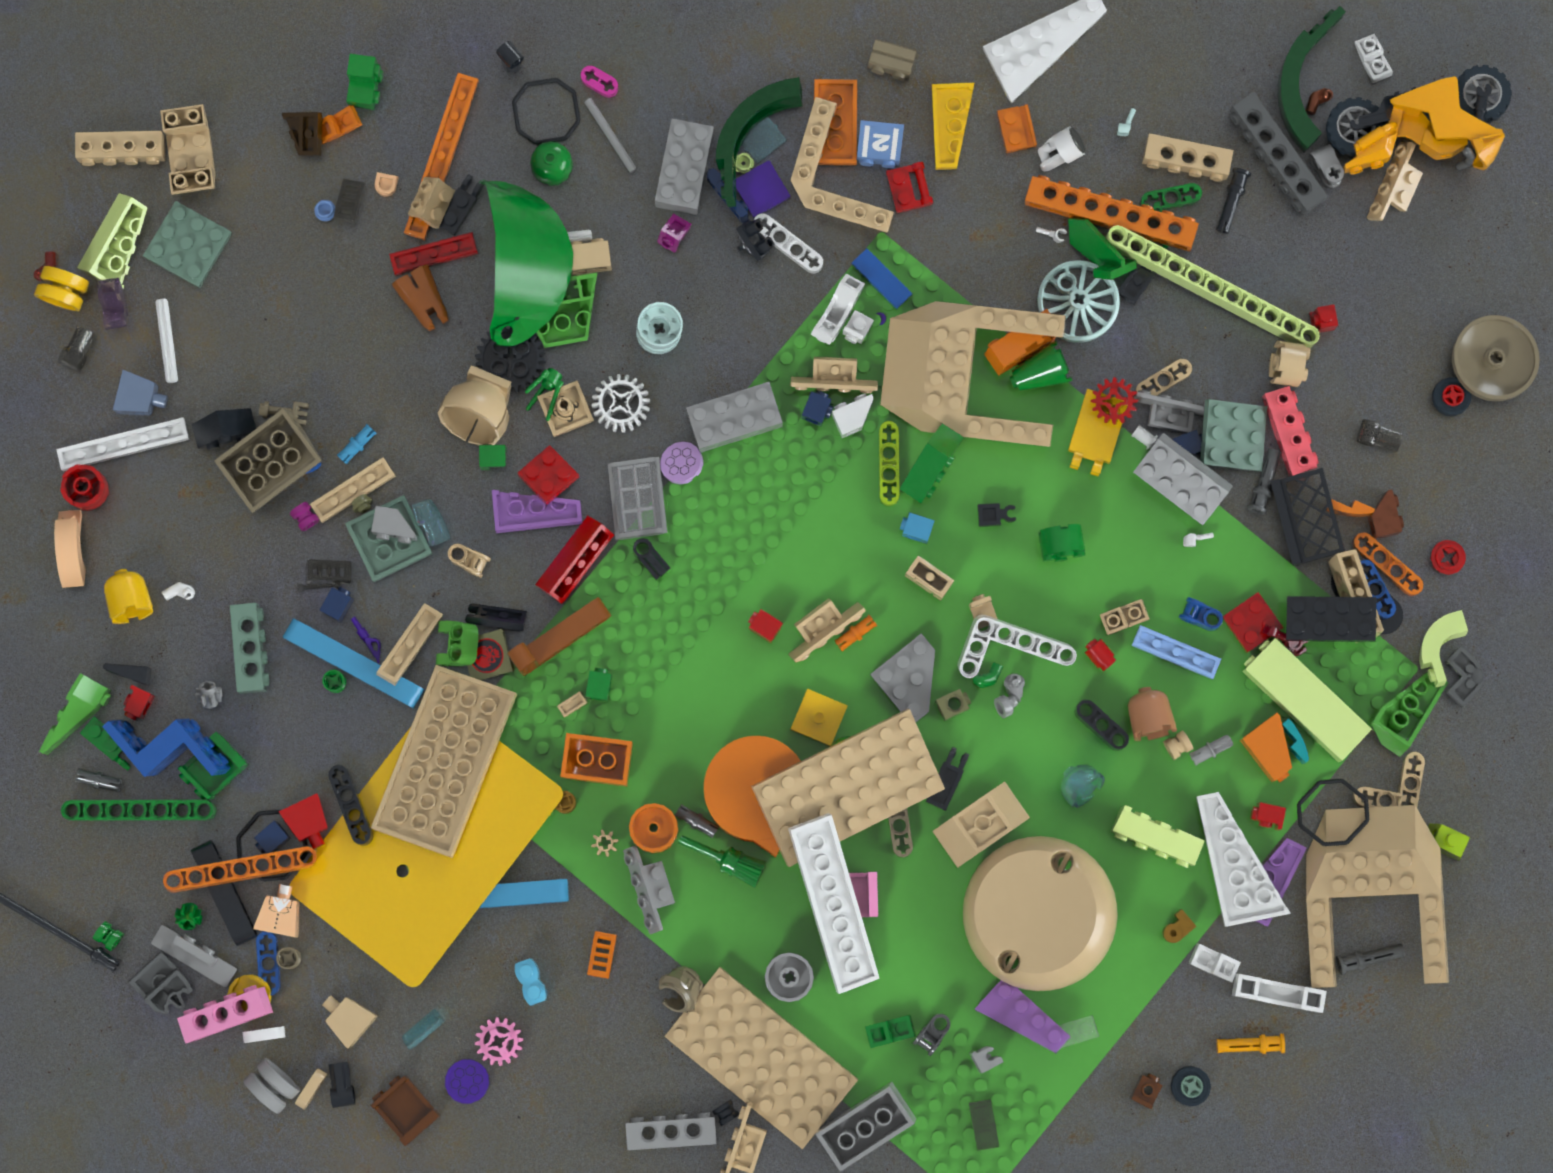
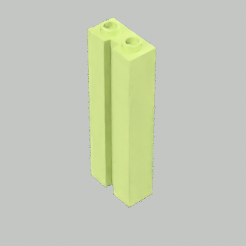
M1276 638L1271 640V642L1267 639L1258 648L1261 651L1255 658L1252 655L1244 663L1246 668L1242 672L1337 762L1343 761L1372 728Z

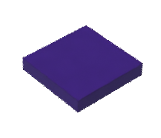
M770 160L736 178V190L747 205L753 219L757 215L763 214L791 198Z

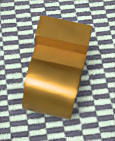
M1182 909L1174 914L1177 920L1163 928L1162 935L1167 942L1177 943L1196 927Z

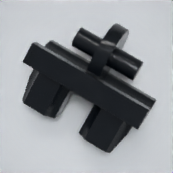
M748 219L736 228L739 233L738 239L742 243L737 247L738 250L746 249L748 254H752L756 261L766 256L775 245L771 237L767 236L762 239L759 235V232L763 230V225L759 219L753 221Z

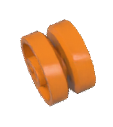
M656 803L645 804L638 808L632 815L629 824L630 836L634 843L643 851L650 853H659L670 848L676 841L679 831L677 820L672 811L664 805ZM651 824L658 826L656 832L650 831Z

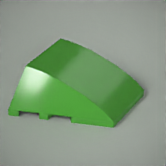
M597 272L571 275L565 297L558 310L537 331L545 348L588 340Z

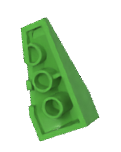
M1427 672L1395 698L1383 705L1371 723L1381 744L1399 757L1407 751L1448 682L1446 681L1444 686L1435 687L1434 682H1430Z
M80 673L65 698L68 700L67 706L59 710L57 714V726L53 725L39 752L45 755L50 754L97 713L102 706L105 707L111 698V690Z

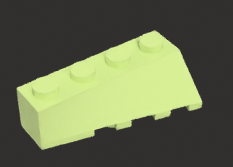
M119 193L77 268L122 293L124 285H122L125 274L128 275L130 268L128 266L129 260L136 248L134 245L137 235L140 234L148 207L130 196Z
M1127 805L1120 807L1110 831L1115 833L1114 838L1127 842V839L1136 842L1135 847L1145 851L1148 848L1155 850V855L1163 859H1168V856L1176 859L1175 863L1182 867L1195 866L1205 842L1204 840L1180 829H1171L1172 826L1162 821H1152L1149 815L1135 811L1133 813L1131 812L1132 808Z

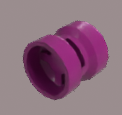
M308 502L301 503L289 513L294 520H298V527L302 532L310 529L320 520L316 514L310 512L311 506Z

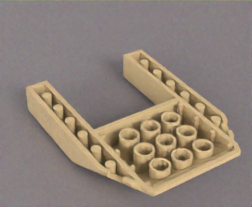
M935 301L890 318L880 405L923 432L935 433L943 423L963 437L1050 447L1053 424L967 415L977 328L1064 338L1066 316Z
M1415 805L1369 807V823L1347 845L1322 846L1313 839L1306 854V903L1311 988L1337 987L1332 898L1419 894L1424 984L1449 983L1441 848ZM1364 808L1325 810L1315 835L1324 842L1346 841L1365 820Z

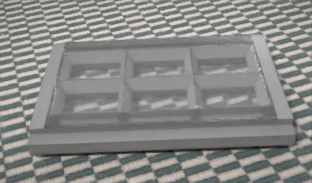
M649 457L608 464L615 539L625 540L668 533L660 458Z

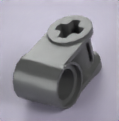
M943 1013L935 1014L917 1035L913 1044H918L931 1056L950 1029L949 1018ZM939 1017L944 1018L947 1022L946 1027L942 1030L934 1027V1021ZM923 1038L926 1039L928 1042H930L932 1045H930V1044H928L926 1041H924Z

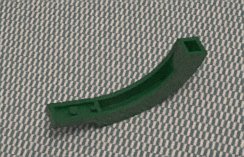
M1341 6L1335 11L1331 9L1323 17L1325 21L1321 25L1317 23L1309 33L1305 30L1302 31L1287 53L1279 74L1277 95L1280 114L1290 137L1303 153L1319 139L1322 132L1313 124L1302 104L1299 89L1301 67L1309 51L1343 18L1346 11Z
M799 77L781 80L756 91L738 105L724 124L717 143L716 163L718 169L721 170V179L724 180V186H721V197L726 200L728 207H736V160L742 142L748 133L766 117L785 109L803 107L802 86Z

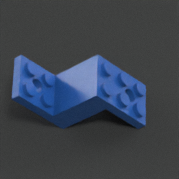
M176 719L148 745L141 737L138 738L135 735L133 726L126 720H111L102 726L144 777L159 775L188 748L211 776L225 774L231 769L227 764L229 763L228 759L214 749L215 744L208 736L204 737L199 731L201 729L199 724L193 719Z

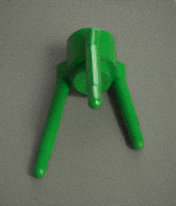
M553 368L544 369L542 374L525 390V393L528 394L541 382L542 386L526 407V411H529L537 401V396H540L545 389L550 391L553 388L555 389L546 421H549L559 391L564 384L561 381L563 376Z

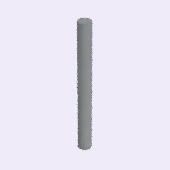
M592 98L587 99L584 102L629 173H633L637 170L635 164Z

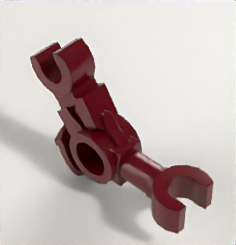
M1265 624L1262 633L1281 640V643L1288 650H1291L1295 657L1307 651L1306 646L1302 645L1309 641H1286V633Z

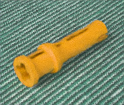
M1284 1033L1279 1034V1036H1265V1034H1261L1259 1038L1217 1039L1216 1041L1217 1053L1259 1051L1262 1054L1273 1051L1285 1053Z

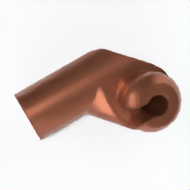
M1322 88L1311 93L1305 110L1306 113L1315 115L1319 104L1333 98L1332 90Z

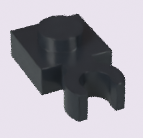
M1000 503L977 505L979 527L1001 526V520L1003 519L1008 523L1016 521V517L1010 518L1007 516V511L1015 510L1013 505H1008L1004 509H1000Z

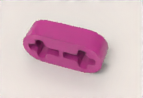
M586 66L582 69L581 80L585 86L607 98L614 97L617 94L618 83L615 78L594 66ZM592 72H594V77L598 79V81L592 78L588 81L587 76L585 74H591ZM603 82L606 85L612 83L613 90L605 91V86L601 83Z

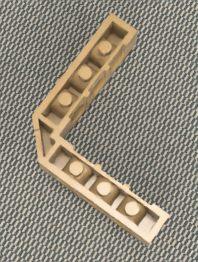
M815 97L791 177V182L805 208L888 233L894 216L893 211L813 187L816 169L822 157L823 146L826 137L828 138L829 126L837 108V103Z

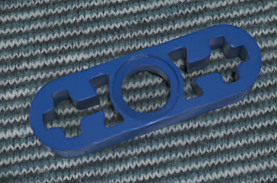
M1369 560L1360 561L1361 565L1370 568L1368 571L1369 577L1375 576L1376 578L1368 582L1369 587L1375 583L1381 588L1380 594L1372 595V597L1379 599L1385 595L1386 598L1382 602L1385 606H1390L1389 614L1380 611L1382 604L1380 601L1377 602L1379 618H1390L1396 611V605L1375 565Z
M264 931L256 938L258 977H261L268 983V976L263 977V973L270 974L275 972V976H271V983L276 985L272 988L271 996L279 992L281 987L280 969L276 961L278 940L274 933ZM265 935L272 939V943L268 946L269 951L274 950V954L261 955V951H266L265 944H261V940L265 939ZM266 957H271L274 960V967L271 970L263 968L262 962Z

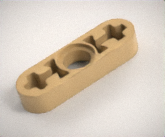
M1179 359L1139 383L1135 391L1142 390L1141 387L1149 388L1152 386L1150 381L1153 380L1155 388L1150 390L1151 395L1158 396L1188 378L1192 372V365L1186 359ZM1180 364V366L1182 367L1186 366V374H1183L1182 372L1178 373L1177 375H1175V378L1177 380L1174 381L1172 373L1177 371V369L1179 368L1178 365ZM1160 375H1166L1169 378L1170 382L1167 386L1159 385L1157 379Z

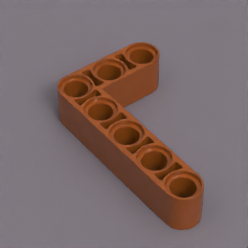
M598 597L527 646L522 642L507 654L522 676H525L605 622L612 615Z

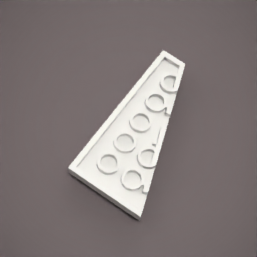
M1219 792L1197 796V804L1224 927L1291 914L1253 849L1248 844L1243 832L1232 817Z

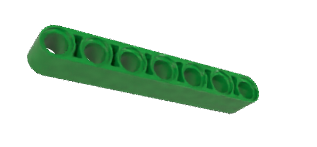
M69 800L61 806L62 816L71 821H208L213 819L217 813L215 804L207 800ZM141 804L144 807V812L141 816L137 817L134 809L137 805ZM163 804L166 807V812L163 816L159 817L156 809L159 805ZM183 804L187 805L188 813L185 816H180L178 813L179 807ZM208 804L210 813L207 816H202L200 809L203 805ZM76 805L78 809L77 814L71 817L68 810L70 806ZM98 805L100 809L99 814L93 817L90 810L92 806ZM120 805L122 812L119 816L115 817L112 809L114 806Z

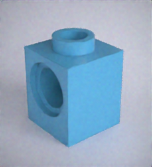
M909 513L908 518L903 517L900 530H903L902 536L927 544L935 520Z

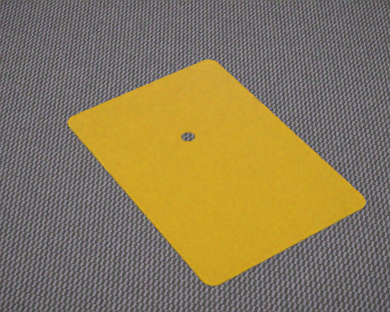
M410 728L358 794L370 827ZM499 741L453 858L373 829V840L366 846H360L353 841L342 815L324 838L325 844L315 850L317 854L315 865L311 868L300 870L289 885L292 887L291 894L407 986L417 987L424 981L562 800L563 790L558 784ZM357 809L349 813L351 821H357L360 818V812ZM360 825L353 826V829L355 827L359 829L360 835L357 838L364 841L367 832H363ZM312 855L310 856V858L307 860L306 863H310V862L313 860V856H312ZM400 865L408 866L409 873L406 877H399L396 871Z

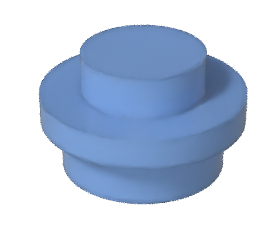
M321 200L316 204L314 212L319 220L326 222L335 217L336 207L329 200Z

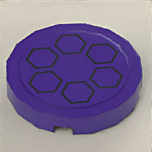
M463 1059L454 1063L448 1069L445 1076V1087L448 1094L455 1101L462 1104H471L480 1100L486 1094L489 1087V1075L486 1068L479 1062L472 1059Z

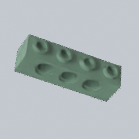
M257 603L230 605L237 692L239 694L266 692V686H269L270 682L269 674L265 673L264 664L268 663L267 652L263 651V642H266L265 630L261 629V621H264L263 608H259ZM247 621H252L254 624L250 632H245L243 629ZM248 643H254L256 646L255 651L251 654H247L245 651ZM252 664H256L257 672L254 675H248L247 668Z

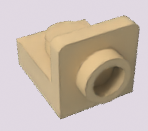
M982 594L972 598L973 602L969 604L973 619L981 614L997 619L991 602V596L985 597ZM985 620L979 622L978 630L988 627L989 622Z

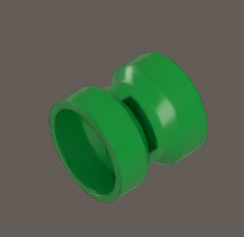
M329 670L324 674L322 683L328 691L340 693L346 688L347 679L340 671Z
M104 921L95 932L93 939L98 943L102 942L105 944L106 949L113 951L122 940L124 933L120 930H114L110 923Z

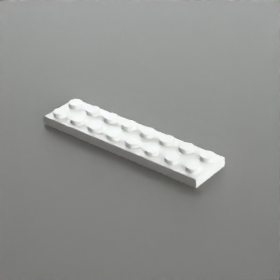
M828 813L788 828L836 992L841 994L880 979L832 815Z

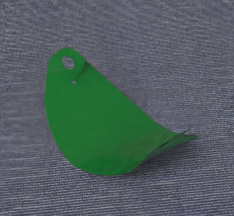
M483 179V181L480 180L479 182L487 188L495 228L494 313L489 330L491 339L497 345L515 346L532 337L553 317L561 305L571 279L573 249L561 219L543 199L522 187L503 181H486ZM506 326H511L513 329L511 336L508 339H503L501 337L502 329Z

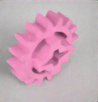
M496 1017L495 1023H492L490 1019L487 1020V1027L480 1026L483 1032L476 1033L480 1041L475 1042V1045H480L481 1047L477 1053L485 1054L482 1059L483 1061L490 1058V1065L498 1061L499 1066H502L503 1060H506L508 1064L511 1063L510 1057L517 1058L516 1050H522V1047L518 1045V1042L524 1041L523 1038H518L521 1029L515 1031L516 1023L513 1022L511 1025H508L507 1018L504 1019L503 1023L500 1022L499 1017ZM497 1026L505 1027L510 1032L506 1034L499 1032ZM489 1031L491 1037L489 1042L485 1044V1036ZM497 1035L499 1038H505L508 1036V1038L505 1039L504 1042H502V1048L499 1045H494L490 1047V1045L494 1044V1042L496 1041ZM514 1039L513 1048L509 1052L507 1048L509 1041ZM489 1051H499L502 1057L493 1056Z

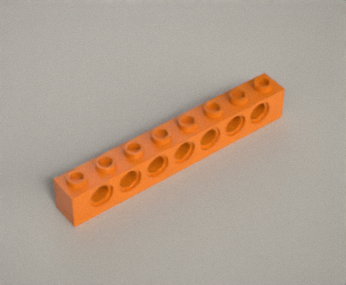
M1038 175V177L1032 176L1025 198L1026 206L1068 218L1088 219L1093 225L1107 229L1119 225L1149 241L1191 252L1199 223L1195 222L1194 218L1183 216V218L1176 217L1173 212L1166 210L1158 212L1152 206L1145 204L1137 206L1128 199L1121 198L1119 201L1112 199V196L1107 193H1100L1099 195L1091 193L1092 190L1085 187L1073 188L1067 182H1052L1050 178L1043 175ZM1052 190L1056 193V196L1048 199L1044 196V193ZM1068 196H1073L1077 201L1069 205L1065 202V199ZM1088 202H1094L1098 207L1091 211L1085 205ZM1109 208H1115L1118 214L1116 216H1109L1106 211ZM1129 214H1136L1139 220L1130 222L1127 216ZM1155 219L1160 225L1157 228H1151L1148 222ZM1176 225L1181 231L1178 234H1172L1169 231V227Z

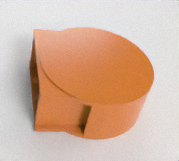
M747 736L734 740L724 746L710 762L704 779L706 805L716 824L732 837L747 842H754L776 858L780 852L779 847L751 786L801 762L798 756L782 742L765 736Z

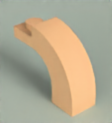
M81 510L59 511L58 520H55V554L62 588L84 586L86 569L80 544Z

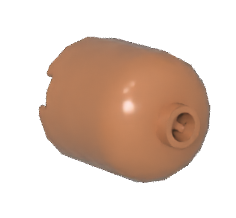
M1151 687L1138 689L1139 693L1132 696L1128 702V712L1134 741H1141V737L1146 736L1148 740L1162 738L1169 735V730L1176 732L1177 728L1167 695L1159 690H1151Z

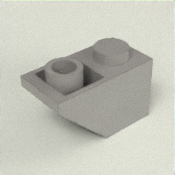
M376 506L371 532L376 535L377 539L389 540L390 537L398 538V542L411 544V541H417L416 534L398 509Z

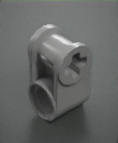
M1328 144L1309 153L1310 161L1320 176L1322 183L1328 188H1336L1344 177V169L1333 147Z

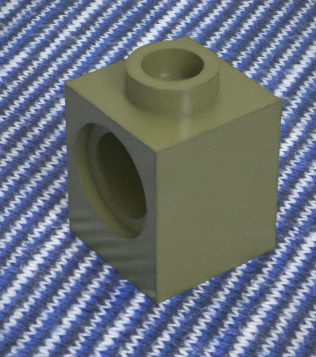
M960 689L935 701L944 721L968 711V705L971 704L967 693H962ZM952 698L957 699L960 702V708L952 710L948 706V701Z

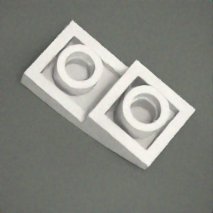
M1375 34L1355 41L1359 57L1372 83L1392 76L1393 71L1383 55L1384 50Z

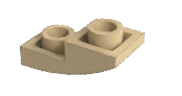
M1142 599L1100 614L1107 635L1150 620Z

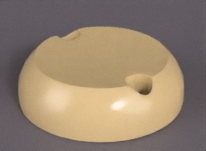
M1026 837L996 849L978 866L971 877L964 897L963 924L966 937L975 956L992 975L1011 986L1024 990L1051 991L1067 987L1085 978L1101 963L1109 951L1117 926V902L1113 887L1105 871L1086 851L1075 844L1054 837ZM1070 859L1071 867L1068 870H1064ZM1018 957V966L1014 969H1011Z

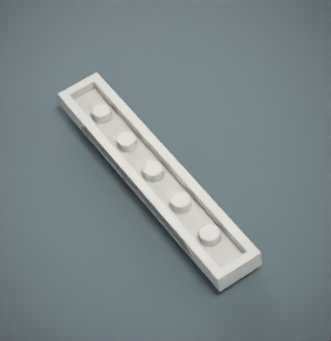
M183 417L56 450L61 470L67 471L70 467L77 464L91 465L190 440L186 421Z

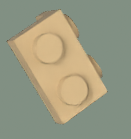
M424 177L411 204L408 215L420 218L432 228L439 229L455 190L439 178Z

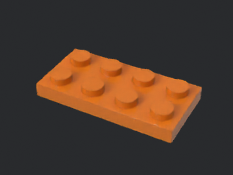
M814 79V101L815 97L837 103L834 117H832L829 126L828 138L826 137L822 157L818 165H856L857 80Z

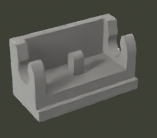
M985 1046L977 1051L972 1050L969 1052L979 1073H984L1003 1063L1001 1056L991 1057V1054L988 1053L994 1050L993 1047Z

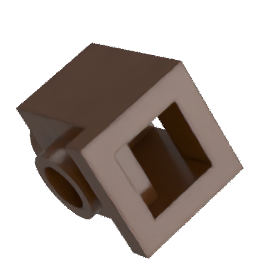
M1150 1073L1147 1076L1141 1075L1129 1099L1148 1109H1152L1163 1086L1159 1084L1160 1079ZM1146 1086L1152 1088L1150 1094H1145L1144 1088Z

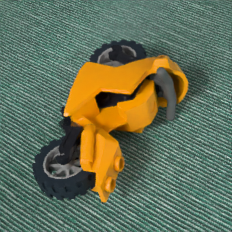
M1476 65L1471 69H1466L1458 79L1455 76L1444 78L1418 88L1413 87L1408 92H1394V95L1384 97L1380 107L1371 104L1372 101L1368 99L1366 101L1362 100L1361 97H1356V99L1347 98L1345 101L1339 102L1330 112L1326 125L1327 139L1332 143L1331 146L1334 149L1339 150V153L1343 155L1348 154L1349 157L1353 158L1344 165V174L1350 172L1351 175H1354L1368 167H1371V169L1383 167L1384 163L1389 162L1396 137L1411 139L1420 145L1419 149L1435 160L1452 158L1463 151L1466 158L1456 164L1457 170H1463L1471 165L1474 168L1485 170L1498 155L1505 138L1502 129H1497L1489 125V123L1498 120L1506 112L1510 104L1512 90L1510 89L1511 84L1509 80L1507 81L1506 75L1503 72L1500 73L1496 67L1490 68L1489 65L1478 67ZM1483 80L1486 83L1484 87H1480L1477 81ZM1471 83H1473V85L1476 88V91L1466 89ZM1489 83H1491L1495 87V89L1492 90ZM1498 93L1496 102L1489 97L1492 94ZM1466 94L1473 95L1471 102H1468ZM1487 102L1493 105L1492 107L1486 109ZM1350 113H1359L1357 119H1353ZM1345 115H1347L1350 124L1343 123L1340 121ZM1340 127L1348 128L1347 132L1342 135ZM1346 137L1354 138V141L1347 140Z

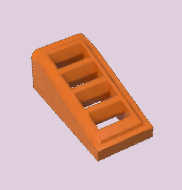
M595 931L587 975L609 979L617 935ZM599 939L609 940V941H611V944H610V945L601 944V943H598V940H599ZM597 947L608 949L609 954L596 952ZM595 956L608 958L607 963L595 961ZM593 966L606 967V972L594 970Z

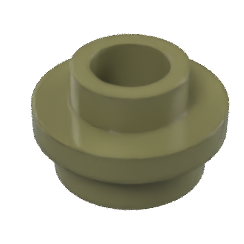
M363 494L352 501V510L355 513H365L371 508L373 500L371 497Z

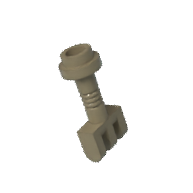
M265 401V403L260 402L259 415L263 416V418H268V414L275 415L283 408L269 406V401ZM293 401V409L284 408L292 413L300 425L306 426L307 421L298 419V416L307 417L308 412L299 411V408L308 409V403Z

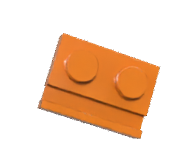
M1028 104L997 110L1006 153L1037 147Z

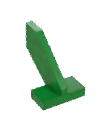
M1076 217L1068 219L1070 244L1092 263L1099 266L1093 269L1094 278L1112 280L1137 269L1136 260L1125 259L1088 219Z

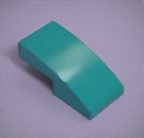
M1288 718L1282 723L1284 732L1294 742L1288 749L1301 764H1305L1309 761L1306 745L1299 731Z

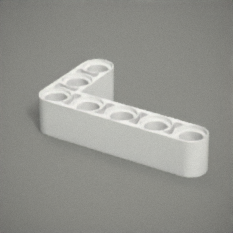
M981 614L976 616L972 622L957 666L964 677L972 678L976 676L990 640L1066 666L1075 662L1077 654L1068 643ZM983 620L988 621L989 627L986 630H978L979 622ZM1001 628L1009 629V635L1006 638L998 636ZM1022 635L1030 636L1028 644H1019V639ZM974 641L981 642V648L978 651L970 650V645ZM1043 642L1050 643V649L1047 652H1041L1039 649ZM1065 649H1069L1071 651L1070 657L1068 659H1061L1060 653ZM966 662L974 663V668L969 672L963 671V665Z

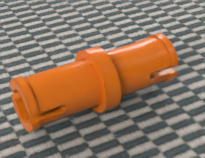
M870 615L855 626L851 625L849 627L850 630L834 640L842 652L855 641L862 640V636L877 626L875 621H872L873 619Z

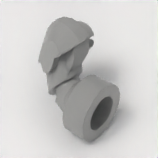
M1008 675L1004 680L1005 691L1008 697L1001 695L994 699L996 711L1003 719L1011 716L1014 708L1019 704L1018 702H1021L1025 680L1021 675Z

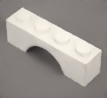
M1236 974L1231 996L1323 1013L1327 991Z

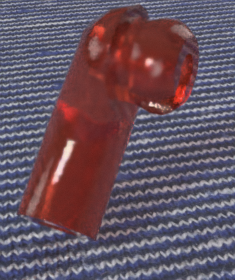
M45 252V264L34 271V278L36 280L43 281L40 275L44 266L56 268V252Z

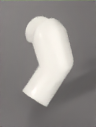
M177 582L163 590L162 594L167 601L175 596L190 600L194 597L195 590L188 584Z

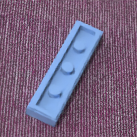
M1141 625L1131 645L1212 680L1221 661V658Z

